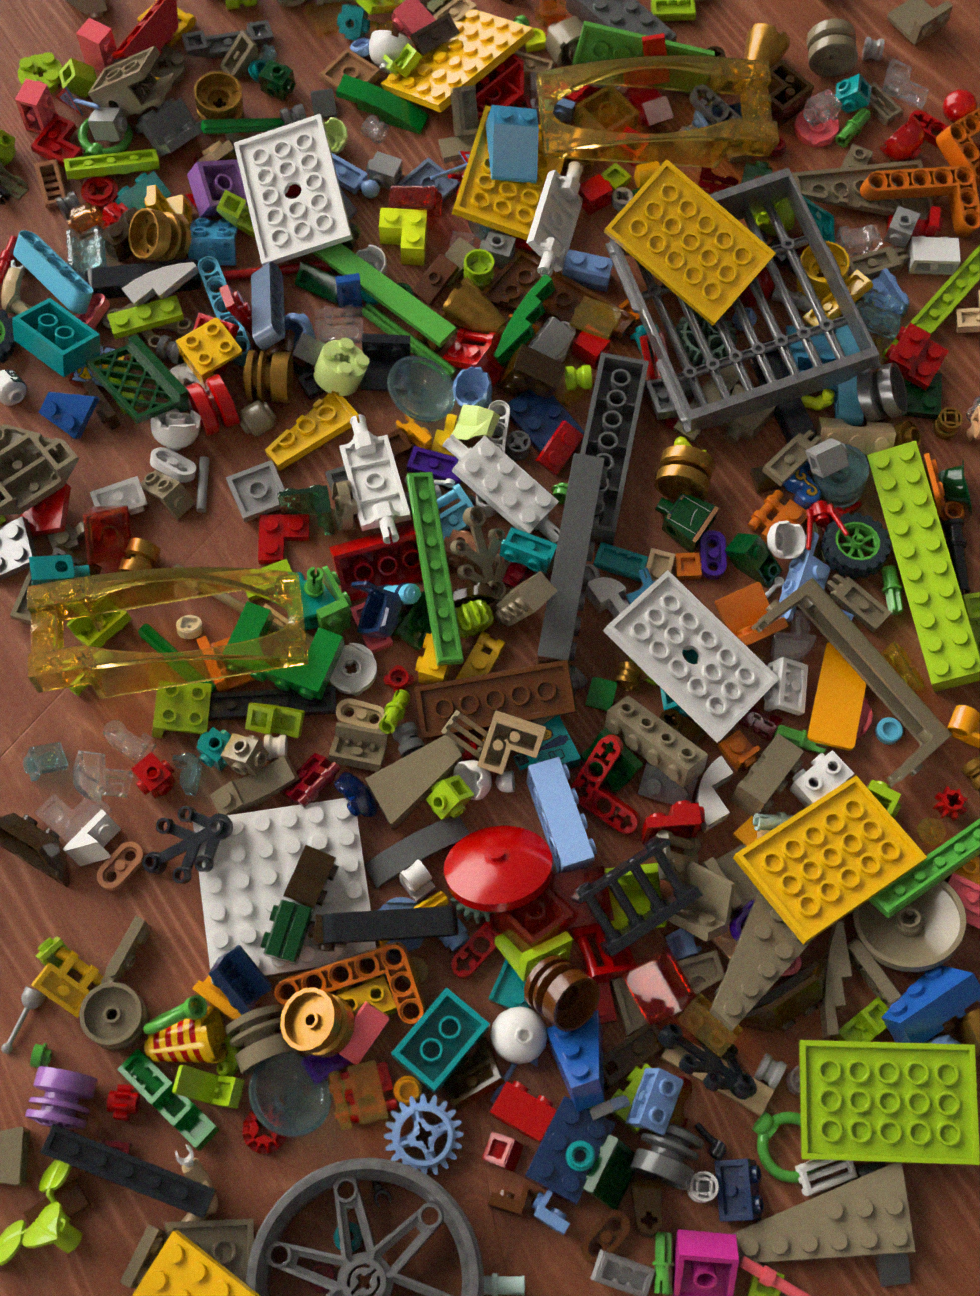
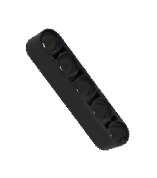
M178 259L91 268L85 271L84 279L93 288V295L102 293L107 299L123 298L127 296L122 288L148 272L165 266L194 262L198 268V261L195 259ZM197 273L175 292L191 291L200 288V274Z
M778 349L765 353L777 380L790 376ZM756 357L749 359L760 386L768 384ZM801 398L776 406L774 416L787 444L798 433L804 435L809 430L814 432L813 436L809 439L810 441L817 436Z
M457 906L342 912L322 915L323 944L459 935Z

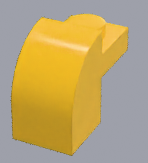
M156 185L147 186L146 208L160 210L161 212L179 213L187 219L191 226L192 207L183 195L165 198Z

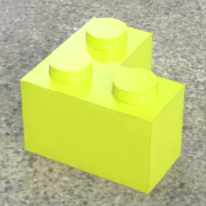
M380 208V244L401 245V264L422 266L425 264L427 210Z

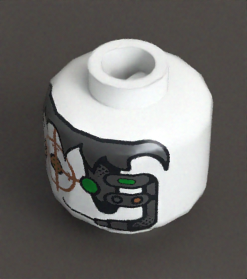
M1 370L0 402L7 406L19 403L26 395V383L13 370Z

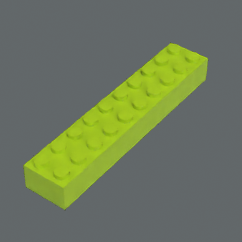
M915 440L868 454L870 468L933 691L938 692L980 681L979 652L917 442Z

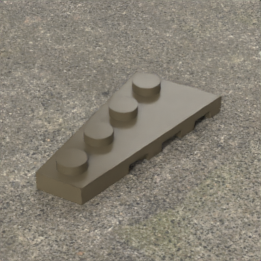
M717 950L611 980L626 1035L631 1034L636 1029L724 978L725 975Z

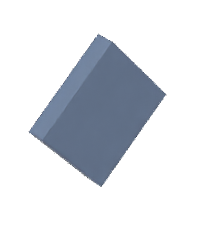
M428 157L397 183V190L422 210H427V214L430 215L457 192L461 183L448 178V175L431 180L430 177L432 175L444 172L445 170Z

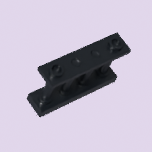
M658 836L651 838L644 843V849L593 883L586 882L580 885L575 890L576 894L571 897L575 903L581 904L584 901L586 902L604 931L605 941L599 945L605 954L613 957L703 896L698 886L682 883L662 850L671 844L668 838H658ZM654 856L673 887V895L666 900L659 897L640 866L641 863ZM629 871L632 872L651 903V910L643 915L637 913L617 880ZM607 886L628 918V925L620 931L614 928L595 897L596 893Z

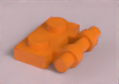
M776 490L772 495L767 496L764 500V505L760 510H756L751 515V520L747 524L748 528L753 531L758 526L763 528L764 531L760 537L765 542H767L769 529L774 523L789 521L792 524L802 526L807 520L806 510L791 499L785 506L780 503L784 496L780 490ZM771 511L777 514L772 521L767 518Z

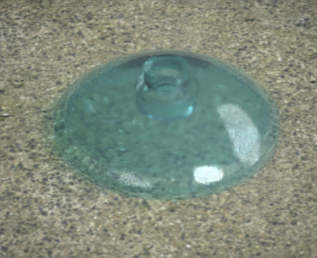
M407 356L398 360L389 371L387 379L389 394L395 405L407 416L421 422H436L445 418L453 409L455 404L453 382L447 372L434 361L421 356Z
M288 1052L265 1059L258 1065L249 1082V1100L258 1120L270 1131L285 1137H302L315 1131L327 1118L331 1107V1090L327 1079L315 1086L301 1064V1060L305 1057ZM280 1098L286 1101V1105L281 1103Z

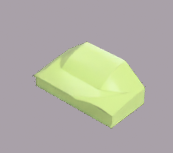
M463 405L452 434L461 440H468L475 436L484 437V435L487 438H492L500 415L481 406Z

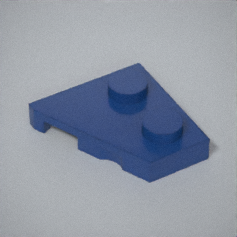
M48 392L39 413L74 439H80L100 398L80 394Z

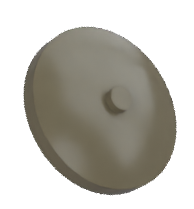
M942 880L889 919L868 900L854 910L853 923L857 939L866 947L874 960L894 970L922 972L944 964L959 950L966 931V913L959 895L947 882Z

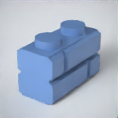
M568 249L562 274L585 288L607 292L613 263L611 258Z

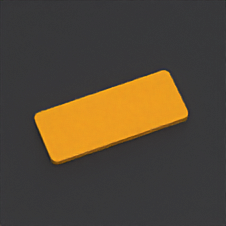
M830 642L825 647L807 738L812 742L851 751L856 742L866 683Z

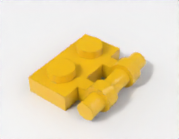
M60 946L54 954L62 960L60 966L57 968L48 962L31 985L78 1018L82 1002L90 992L86 988L91 982L97 986L101 985V980L104 976L98 973L99 969L94 965L89 966L79 959V954L73 950L68 951L63 946ZM71 967L82 975L79 982L67 975Z

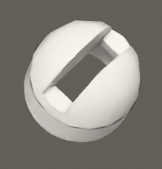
M505 771L503 775L499 774L496 777L495 783L500 791L506 793L515 792L513 771Z

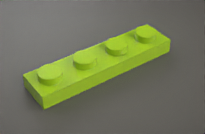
M156 148L64 159L67 179L80 180L84 177H104L110 174H128L136 171L149 172L153 169H160Z

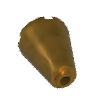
M759 23L754 24L752 29L748 30L741 82L750 91L760 89L763 86L766 71L777 64L789 49L790 38L784 31H782V34L775 31L777 27L773 25Z
M466 277L460 282L463 284V287L461 289L455 288L442 307L444 313L440 314V316L470 331L485 334L494 332L499 333L502 337L507 320L473 280Z

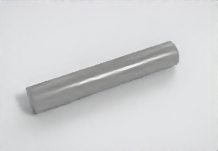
M200 457L196 504V511L199 513L206 512L210 460L208 457Z

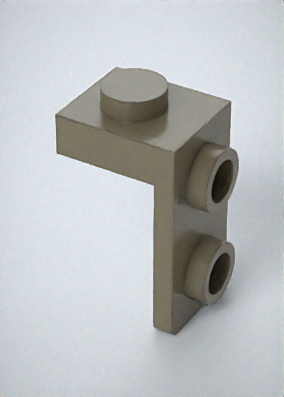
M158 470L147 474L140 483L143 491L160 499L172 517L177 520L195 504L181 482Z

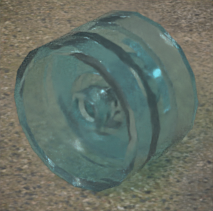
M845 444L849 453L847 456L849 466L824 478L812 473L811 477L822 492L819 500L826 501L828 504L832 503L834 507H846L859 500L865 490L869 475V463L866 456L858 448L849 444Z

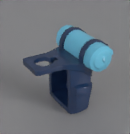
M368 581L352 582V587L368 595L361 613L357 633L372 638L391 636L398 624V615L402 606L414 604L421 597L419 587L416 584L410 583L376 586Z

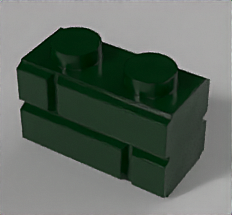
M281 899L279 906L274 904L269 921L273 922L270 932L265 931L260 946L265 949L263 954L276 960L297 965L314 913L313 909Z

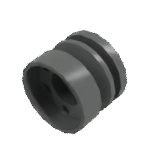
M670 1122L664 1135L647 1129L655 1135L643 1133L641 1139L652 1147L650 1150L638 1148L630 1168L648 1178L660 1177L662 1184L687 1191L694 1171L683 1163L684 1159L698 1161L699 1155L688 1148L701 1150L704 1141L690 1133L689 1130Z

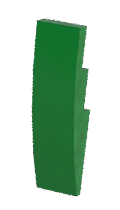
M346 74L343 75L336 89V97L357 103L358 110L378 115L379 122L421 135L429 118L427 113L389 91Z
M544 274L527 293L502 334L494 354L502 367L522 344L525 345L535 335L532 325L545 313L542 303L555 291L553 281L547 274Z
M138 1048L117 1069L199 1152L220 1130L189 1098L173 1094L174 1083Z

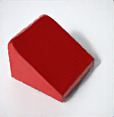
M491 1132L481 1159L514 1172L524 1146L515 1139Z

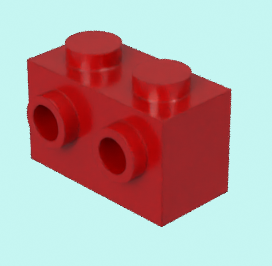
M506 1081L489 1115L539 1144L557 1111L552 1108L554 1103L541 1095L538 1098L533 1097L527 1093L529 1089L517 1081H514L512 1084Z

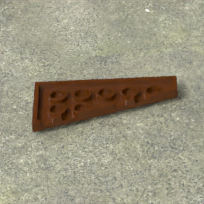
M520 250L482 292L493 305L516 310L527 293L542 278L541 273L537 271L540 261ZM553 270L550 278L553 281L555 291L542 303L545 309V313L541 316L542 318L555 317L560 322L566 321L570 325L584 329L588 325L599 333L623 338L635 324L636 317L560 272Z

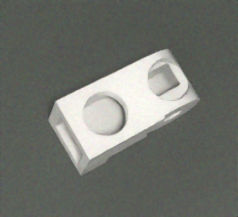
M419 859L408 869L400 872V883L416 903L436 889L431 882L432 876Z

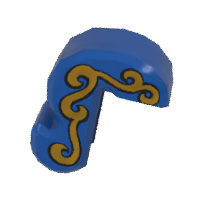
M808 461L783 484L787 491L795 494L793 501L805 510L809 509L811 504L818 501L822 493L807 473V471L811 470Z

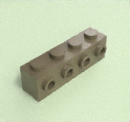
M629 695L607 710L604 728L607 727L631 750L638 753L684 788L704 772L708 754Z

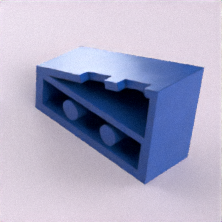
M940 965L925 971L914 984L909 986L897 1002L890 1006L889 1010L881 1018L896 1043H924L944 1029L943 1023L955 1015L960 1019L966 1014L965 1008L977 1000L980 1003V984L974 973Z
M596 1010L583 1026L574 1031L565 1032L554 1025L546 1028L551 1053L576 1111L578 1112L603 1103L604 1053L603 1030L599 1011Z

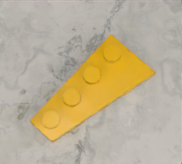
M328 392V395L322 400L318 399L313 404L311 411L305 416L302 414L296 420L297 424L290 430L286 429L265 449L266 455L273 461V464L279 471L351 428V417L356 415L358 423L360 422L359 414L343 396H339V392Z

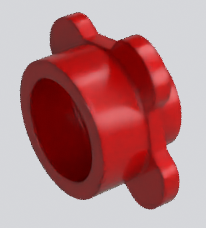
M396 665L390 670L388 675L383 677V682L385 685H389L395 693L397 690H404L408 685H412L414 677L408 674L403 666Z

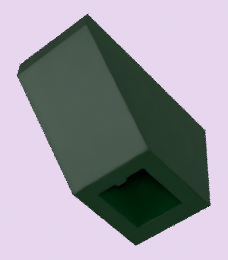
M737 533L724 550L738 570L755 581L760 582L766 588L772 585L775 578L782 571V568L759 535Z

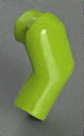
M226 1037L224 1039L228 1054L223 1062L217 1064L216 1070L220 1076L231 1077L239 1068L235 1056L242 1049L241 1047H232L229 1041L233 1037Z

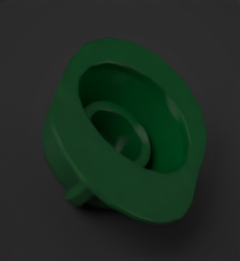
M963 459L962 465L942 470L939 473V481L943 485L945 494L943 497L949 501L966 503L968 512L972 516L971 500L964 476Z

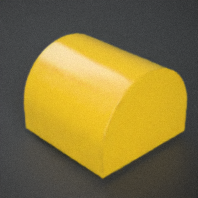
M659 161L636 166L634 180L637 188H641L660 167Z

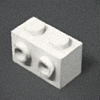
M833 750L826 756L821 753L811 762L813 766L808 771L802 769L792 778L794 783L789 790L805 807H808L851 779L854 772Z

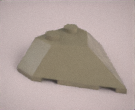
M7 424L0 425V515L23 514L65 486L79 461L78 456L65 440L46 438L40 433Z

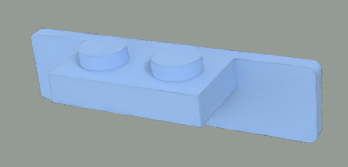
M812 533L811 550H807L805 547L803 554L792 559L790 562L786 580L782 585L779 602L783 601L811 578H814L824 590L831 568L813 556L819 537L817 533ZM797 606L781 617H785L787 622L792 621Z

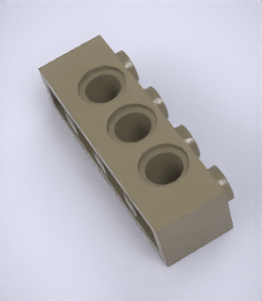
M539 571L513 588L491 608L494 612L493 615L501 625H506L508 628L536 612L557 590Z

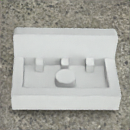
M138 476L90 492L100 521L105 520L106 524L121 519L119 514L129 511L130 515L145 511L143 506L148 505Z

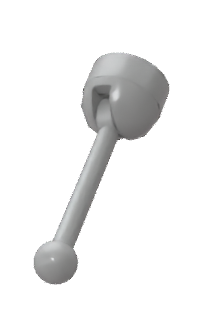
M28 986L25 987L21 996V1001L25 1008L7 1043H4L1 1047L4 1054L12 1052V1044L29 1010L38 1008L46 998L43 993Z

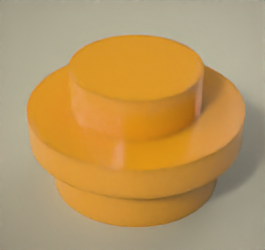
M403 1076L396 1081L394 1096L398 1102L410 1105V1096H413L416 1102L421 1097L422 1086L415 1077Z

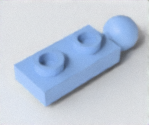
M332 153L341 187L353 194H356L361 189L363 195L369 199L378 196L380 187L376 181L368 180V173Z

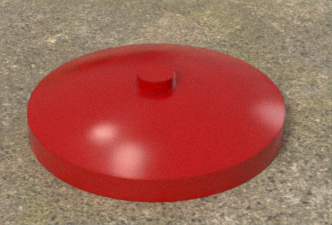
M508 825L487 827L470 833L452 847L444 863L446 885L451 895L461 904L484 912L513 910L532 902L548 887L554 870L551 850L539 835L525 828Z

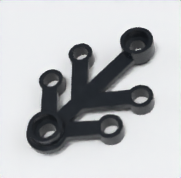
M182 806L178 810L180 821L187 823L195 822L205 827L197 833L175 824L172 819L160 818L156 823V830L159 833L172 834L183 840L162 852H149L142 861L144 869L148 873L161 874L167 868L168 861L186 852L181 867H177L172 874L173 880L176 883L187 884L191 880L193 865L200 872L211 871L214 866L213 859L220 841L228 838L233 831V823L227 815L217 813L212 817H208L196 812L193 807ZM189 810V816L186 819L185 813ZM165 822H167V829H166V830H164V824H165ZM218 823H219V824H220V828H219V830L217 831V825H218ZM208 840L204 855L197 857L201 844ZM205 859V860H206V866L203 868V867H202V862H203V860ZM183 871V872H184V877H183V879L181 880V879H180V874H181V872Z
M670 1023L661 1029L657 1036L661 1045L670 1050L680 1046L691 1054L684 1055L679 1062V1067L684 1073H708L703 1079V1084L710 1091H717L718 1089L730 1090L735 1097L742 1100L755 1095L757 1092L755 1081L749 1074L743 1073L735 1058L738 1054V1049L733 1043L724 1042L718 1054L711 1041L715 1034L708 1026H700L695 1033V1037L701 1043L704 1051L683 1037V1031L677 1024ZM720 1056L726 1060L728 1067L723 1064Z

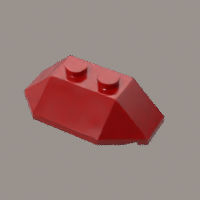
M157 0L111 56L114 59L124 60L153 46H156L161 55L162 47L174 39L175 36L173 34L179 28L177 0Z
M515 53L475 84L478 119H481L485 105L489 107L492 105L511 107L524 96V61Z

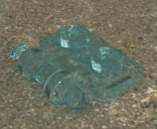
M871 288L862 296L865 298L864 302L858 300L855 305L868 331L894 340L899 332L901 316L893 313V309L901 311L904 307V302L898 301L895 296H885L878 293V290ZM874 302L882 304L883 309L874 306Z

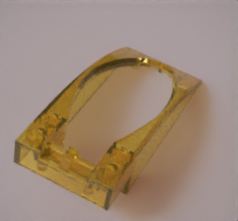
M648 56L570 65L537 72L536 75L544 157L644 164L659 161L660 165L668 159L675 166L717 168L726 154L769 157L779 143L777 121H772L771 96L768 92V85L771 82L769 61L712 56ZM588 84L690 92L696 86L702 84L708 86L717 95L719 93L740 95L743 119L732 118L710 126L680 132L639 134L602 131L567 125L555 118L553 110L554 106L565 96Z
M235 567L157 568L106 573L27 586V609L31 614V653L28 654V678L38 693L92 684L99 698L104 699L309 664L299 574L296 572ZM241 590L274 602L287 611L289 615L288 624L277 632L207 649L172 653H148L111 650L86 645L64 648L63 620L89 616L97 631L100 632L103 629L102 614Z

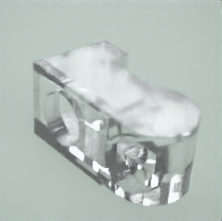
M867 225L863 228L849 229V226L839 227L835 243L843 247L849 256L869 253L878 250L883 245L876 225Z
M119 720L108 722L103 729L104 737L110 746L135 763L141 761L157 747L151 736L144 732L139 738L128 731L125 724Z

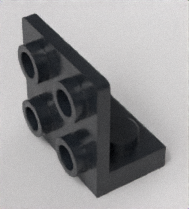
M362 333V351L369 358V364L361 380V390L408 392L411 361L410 335Z

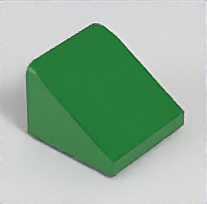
M593 676L585 706L607 712L612 707L618 683Z

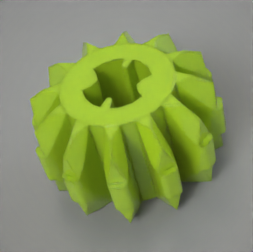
M477 599L473 602L470 601L462 604L459 608H455L459 634L462 638L473 637L478 633L481 634L482 631L487 630L494 623L493 612L486 601Z

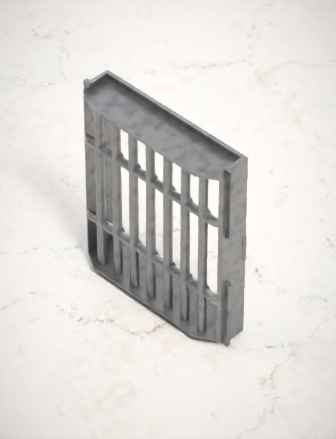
M789 167L715 192L709 196L737 220L744 219L748 229L765 244L766 242L753 215L764 211L767 212L781 244L770 248L776 252L774 256L786 252L819 325L811 328L805 327L772 258L766 267L797 332L787 336L782 334L755 277L749 286L774 340L764 344L760 343L744 306L738 297L732 306L751 348L741 352L736 349L721 316L715 323V326L729 356L716 359L712 354L693 309L677 296L706 364L693 367L661 295L672 292V290L665 284L657 285L651 272L635 259L648 290L640 292L625 256L631 255L611 238L610 243L605 244L632 310L639 314L657 356L656 366L686 435L695 432L696 429L713 428L731 422L733 419L757 413L846 382L869 368L871 371L881 368L878 360L879 352L840 274L841 270L829 246L826 245ZM783 198H787L805 236L796 239L789 238L774 207ZM807 244L810 245L843 314L842 317L834 320L827 318L795 249ZM652 298L683 372L675 374L644 301ZM846 325L849 326L860 349V352L849 356L845 355L834 332V329ZM823 333L836 360L826 364L822 363L811 340V337ZM800 341L814 367L802 372L799 371L788 345ZM779 349L791 375L779 380L776 379L765 353ZM756 357L768 383L754 388L742 362ZM730 365L734 366L745 392L731 396L719 370ZM711 373L722 400L708 404L697 379L698 376ZM688 381L699 406L698 408L691 410L680 385L681 382Z

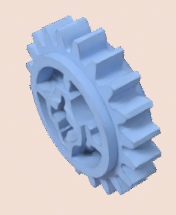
M421 1094L419 1103H416L414 1097L410 1096V1106L399 1102L402 1112L398 1113L392 1110L391 1115L396 1119L395 1122L387 1121L385 1123L388 1128L392 1129V1132L384 1134V1138L393 1141L386 1146V1151H396L391 1158L392 1161L402 1159L401 1163L410 1165L415 1169L421 1168V1172L426 1175L427 1169L431 1168L433 1173L437 1175L438 1164L447 1169L449 1167L446 1158L457 1159L452 1149L462 1148V1145L455 1141V1138L463 1136V1132L455 1130V1127L459 1126L462 1122L459 1119L451 1120L456 1110L451 1109L446 1112V1100L438 1106L436 1105V1095H433L430 1102H426L425 1095ZM421 1111L435 1113L444 1122L438 1124L428 1123L425 1121ZM412 1115L413 1129L406 1136L400 1137V1130L404 1121ZM419 1122H421L422 1127L426 1131H431L432 1133L428 1135V1148H426L425 1142L423 1143L422 1139H416L415 1137L419 1135ZM447 1133L444 1147L438 1154H435V1140L441 1134ZM409 1146L419 1147L426 1159L415 1158L408 1154L404 1148Z

